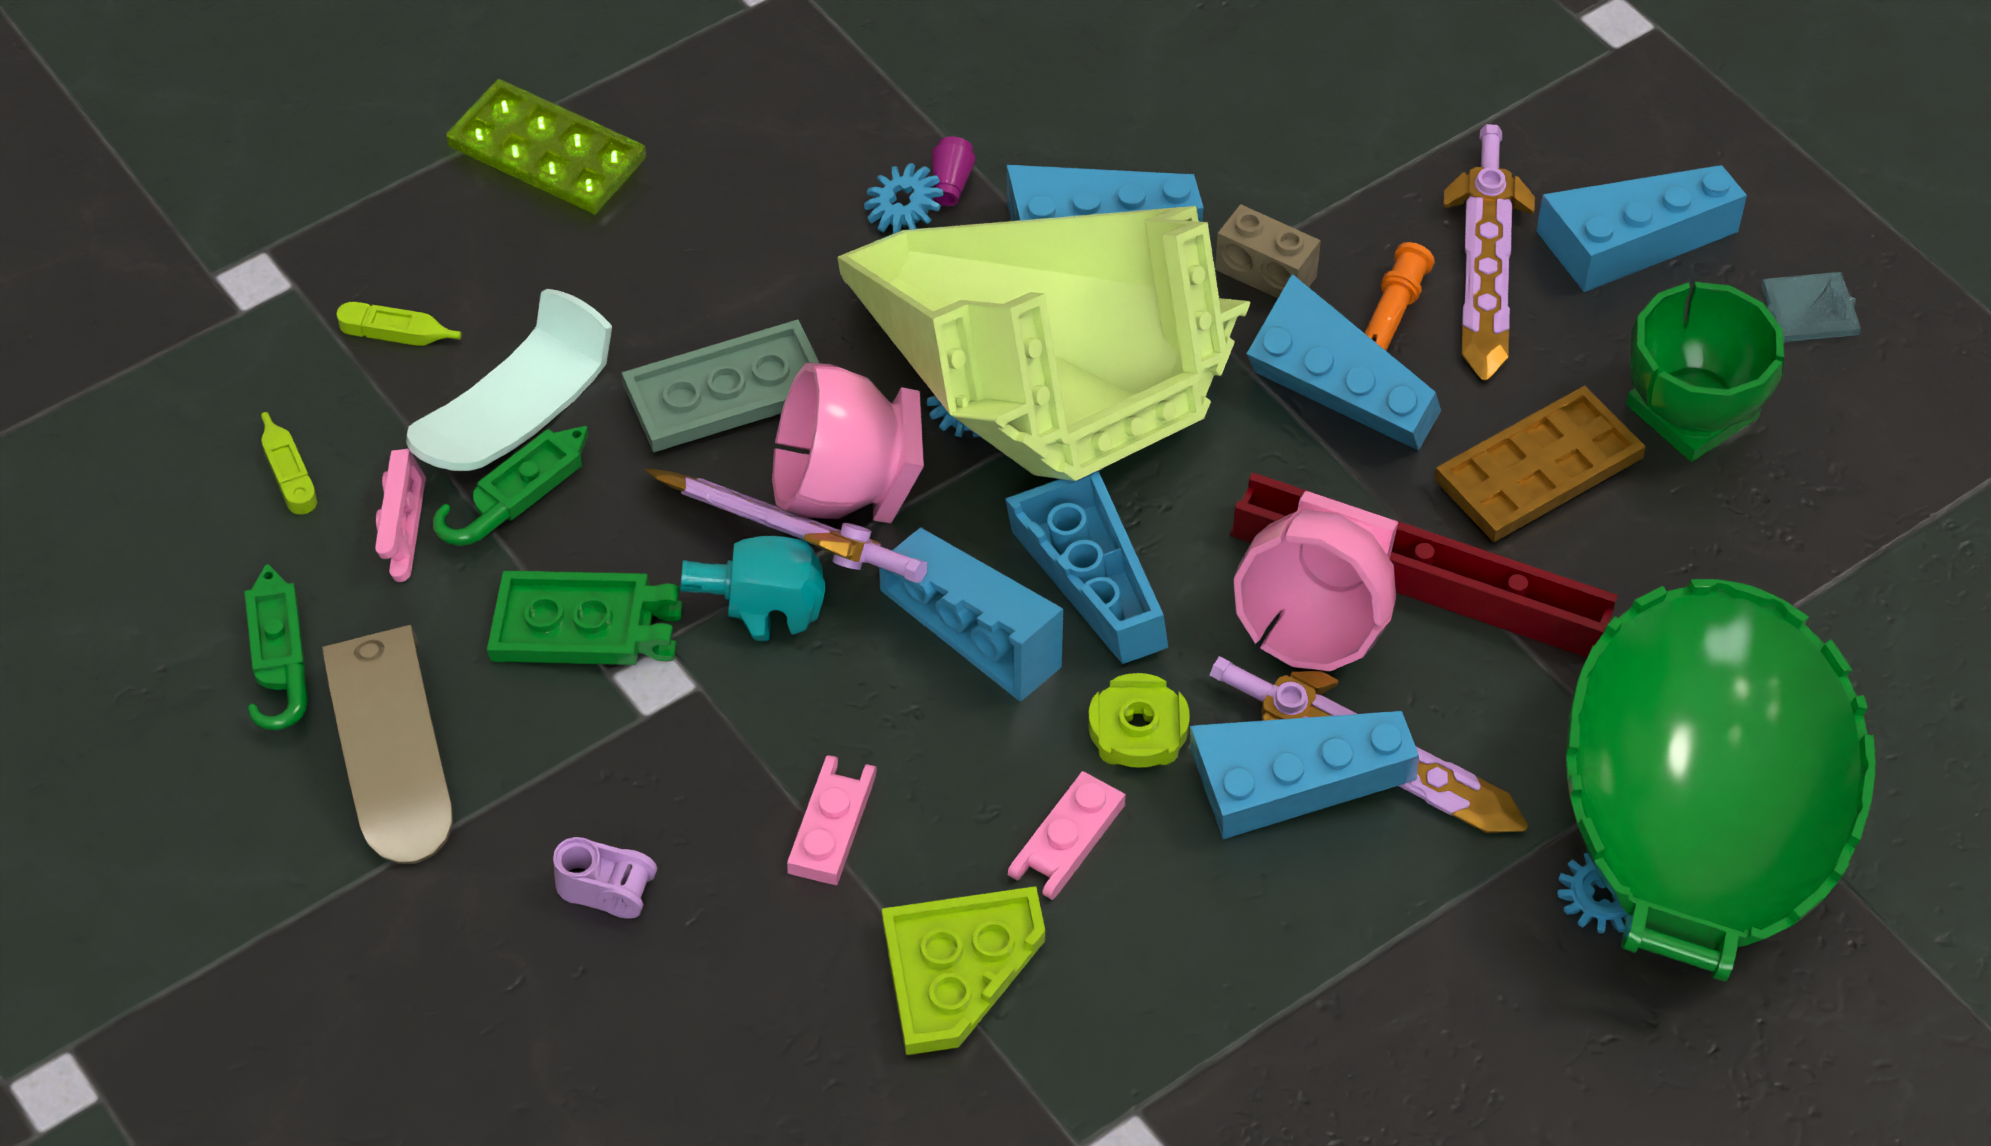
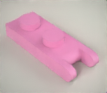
M409 449L391 451L388 471H385L382 477L384 491L382 509H379L376 513L378 534L375 549L380 558H391L389 572L396 582H404L411 575L426 476Z
M827 755L790 853L787 869L788 874L838 885L875 781L877 766L866 764L860 780L836 775L838 757Z
M1082 771L1009 867L1008 876L1018 881L1027 869L1031 867L1050 878L1045 884L1042 894L1051 900L1055 899L1123 809L1126 794Z

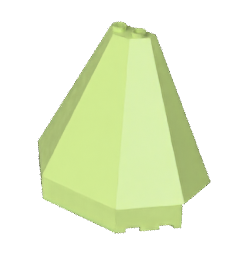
M1196 206L902 230L837 257L840 274L844 282L854 291L950 415L1033 475L1077 481L1204 419L1211 403L1206 398V394L1214 375H1222L1235 343L1230 338L1237 317L1246 316L1250 306V301L1219 298L1208 222L1198 221Z

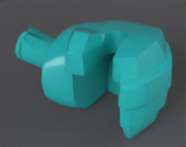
M759 536L734 543L733 561L728 560L727 564H708L683 560L680 592L725 595L724 599L729 600L728 617L741 619L754 640L768 641L771 634L770 612L773 610H779L786 614L787 625L791 634L805 631L811 622L818 619L825 594V581L823 579L822 565L813 547L807 541L780 536Z

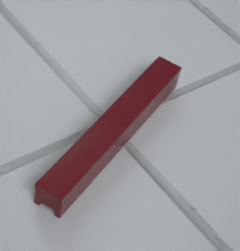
M1252 472L1248 488L1242 500H1238L1235 506L1234 522L1230 536L1252 543L1255 536L1269 524L1296 512L1299 501L1307 490ZM1398 521L1390 555V561L1394 566L1396 593L1586 658L1592 647L1595 646L1604 633L1607 625L1613 619L1618 597L1616 594Z

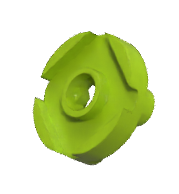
M1145 673L1121 675L1110 681L1109 688L1103 690L1100 695L1098 691L1092 698L1089 707V734L1092 742L1099 749V756L1108 764H1121L1138 768L1159 764L1167 765L1176 760L1180 748L1186 742L1189 731V707L1183 695L1179 692L1177 696L1173 690L1167 688V681L1158 676ZM1139 713L1143 714L1145 721L1151 723L1143 727H1136L1128 722L1133 720V714Z

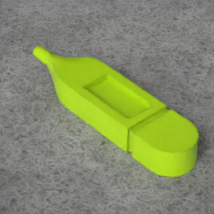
M359 302L344 303L337 310L340 330L348 335L360 337L364 335L366 338L416 346L428 345L444 338L460 340L462 337V332L448 330L432 316L422 312L378 305L370 306L369 304Z
M264 412L261 414L265 425L261 442L269 466L288 509L294 514H308L317 505L312 481L308 476V472L289 431L274 424L269 413Z

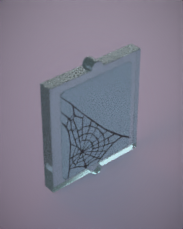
M1842 272L1763 279L1762 288L1768 303V310L1783 329L1784 342L1860 334L1861 327L1854 310L1856 299L1850 297Z

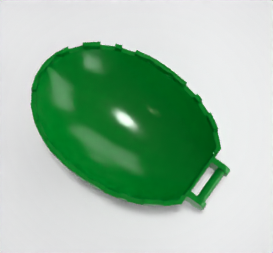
M1690 579L1687 587L1666 591L1664 586H1661L1635 599L1630 609L1619 618L1615 616L1610 621L1600 639L1592 647L1576 684L1568 718L1566 764L1570 799L1586 851L1600 879L1627 912L1621 948L1636 953L1638 948L1687 963L1711 971L1712 978L1726 982L1731 974L1737 947L1747 946L1764 940L1795 925L1821 904L1838 883L1849 866L1851 856L1861 840L1871 806L1875 780L1874 735L1867 734L1864 714L1868 706L1864 695L1856 696L1848 678L1852 668L1832 639L1824 643L1805 625L1809 618L1807 615L1785 600L1762 589L1721 579Z

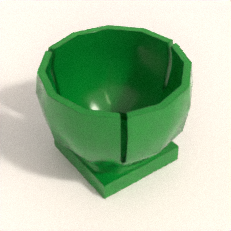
M1689 282L1659 292L1638 315L1631 330L1630 368L1631 382L1635 388L1628 392L1626 405L1691 463L1758 419L1762 407L1771 398L1783 376V329L1764 303L1730 285L1694 282L1685 322L1684 313L1690 291Z

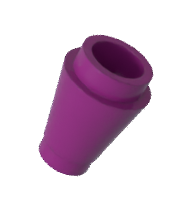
M954 136L944 137L932 150V176L937 175L940 180L932 188L943 189V196L932 199L942 206H955L958 204L959 197L976 162L973 146L967 140Z

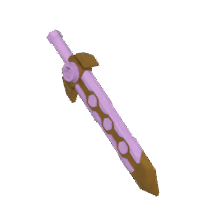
M1486 124L1480 130V140L1482 141L1481 167L1471 169L1468 175H1466V172H1463L1444 190L1443 204L1445 208L1462 205L1464 200H1467L1465 224L1466 281L1461 355L1477 376L1484 381L1488 380L1506 362L1509 355L1510 308L1508 307L1509 257L1511 255L1512 204L1513 208L1528 214H1534L1535 196L1518 176H1515V179L1512 178V173L1506 169H1499L1502 131L1498 125Z
M644 468L655 479L681 491L683 495L803 539L834 554L832 562L838 565L860 570L862 563L865 562L904 576L905 579L915 583H921L927 574V562L880 547V542L869 539L871 531L864 527L843 523L842 529L838 530L701 478L695 479L671 471Z
M1219 656L1210 672L1211 677L1225 682L1263 702L1261 710L1262 721L1357 714L1322 696L1323 693L1338 685L1337 679L1322 671L1292 672L1291 677L1287 675L1279 677L1276 683L1272 685ZM1416 747L1419 754L1417 780L1399 785V787L1484 833L1523 832L1527 830L1528 824L1508 792L1451 762H1445Z

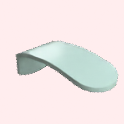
M552 289L542 291L537 325L528 338L505 361L468 391L410 425L406 437V444L410 452L420 460L435 467L452 471H470L482 468L512 451L535 435L573 403L595 380L607 364L612 325L593 307L570 294Z

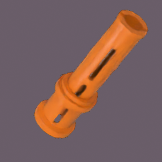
M1406 242L1398 245L1394 253L1395 264L1391 271L1384 274L1380 283L1383 295L1365 331V334L1385 351H1387L1407 305L1418 300L1422 292L1420 283L1423 276L1431 272L1435 263L1432 253L1417 243Z

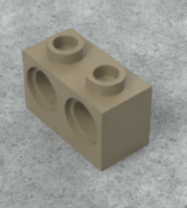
M1240 204L1218 232L1215 270L1278 299L1292 274L1308 287L1316 279L1321 240Z

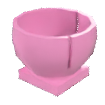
M805 363L791 384L782 408L775 443L810 450V454H801L778 448L774 449L772 484L776 505L785 511L806 518L840 519L872 503L873 520L891 524L924 467L920 391L901 387L893 403H890L866 377L831 364Z
M1305 491L1299 501L1296 512L1269 524L1255 536L1238 565L1234 576L1236 614L1255 644L1261 639L1275 616L1280 613L1279 619L1266 636L1260 648L1291 667L1332 671L1363 658L1373 648L1391 621L1396 601L1394 566L1390 561V555L1398 521Z

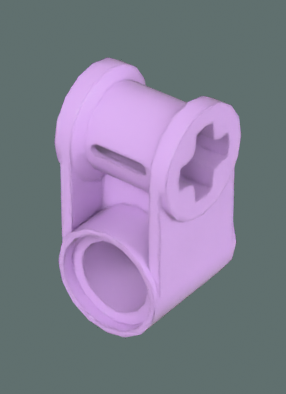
M573 837L561 842L555 849L553 856L555 886L557 893L563 900L603 910L614 916L626 919L636 918L640 915L643 907L641 896L647 882L654 879L658 869L656 863L643 853L635 850L615 848L581 837ZM576 868L586 869L584 872L580 873L569 872L570 870Z

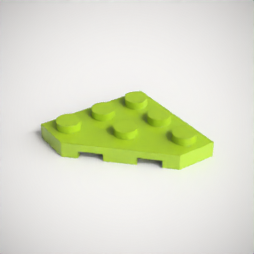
M1036 886L881 909L906 1055L959 1048L1045 942V926Z

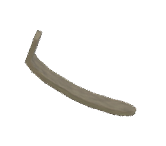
M407 625L322 647L340 742L361 831L369 847L383 859L397 864H416L434 856L447 842L453 826L452 804L416 650L419 648V643L412 626Z

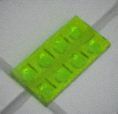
M498 79L446 134L449 147L593 214H596L646 158L645 145L501 79Z

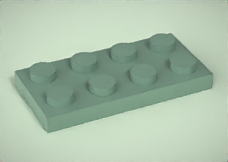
M797 319L622 372V381L654 453L781 414L794 377L805 363H819Z

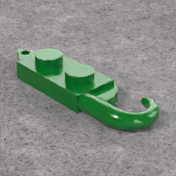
M587 426L555 433L549 429L545 430L477 483V487L473 491V501L477 512L481 515L465 528H449L445 524V517L451 508L448 504H443L435 512L432 520L433 530L436 535L447 544L456 546L471 545L483 539L507 519L511 521L582 467L581 453L588 438Z
M267 564L253 588L244 591L252 669L255 680L264 688L274 690L286 689L288 706L279 715L266 716L259 711L255 704H250L248 706V713L250 719L257 726L266 730H282L300 721L306 712L308 703L306 671L297 593L294 583L287 584Z

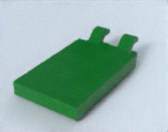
M503 571L487 647L490 661L636 665L638 653H643L657 661H673L677 643L676 640H671L672 625L664 623L651 625L652 615L669 622L681 620L683 601L678 600L680 588L675 584L650 586L648 575L639 573Z

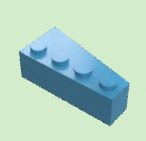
M1007 165L1006 202L1011 221L1196 206L1198 221L1203 222L1204 207L1194 174Z
M1722 165L1548 193L1542 196L1536 232L1582 291L1587 292L1737 233L1747 195Z
M1293 274L1291 275L1247 352L1254 372L1419 451L1441 412L1436 392Z
M1095 471L1077 481L1059 479L1005 498L1012 533L1122 664L1169 648L1163 612L1099 471Z
M920 527L892 550L907 557L927 562V574L921 583L912 582L905 579L904 576L879 567L880 591L1018 701L1024 700L1062 667L1063 608Z
M1402 711L1190 726L1191 753L1223 839L1417 780L1419 754Z

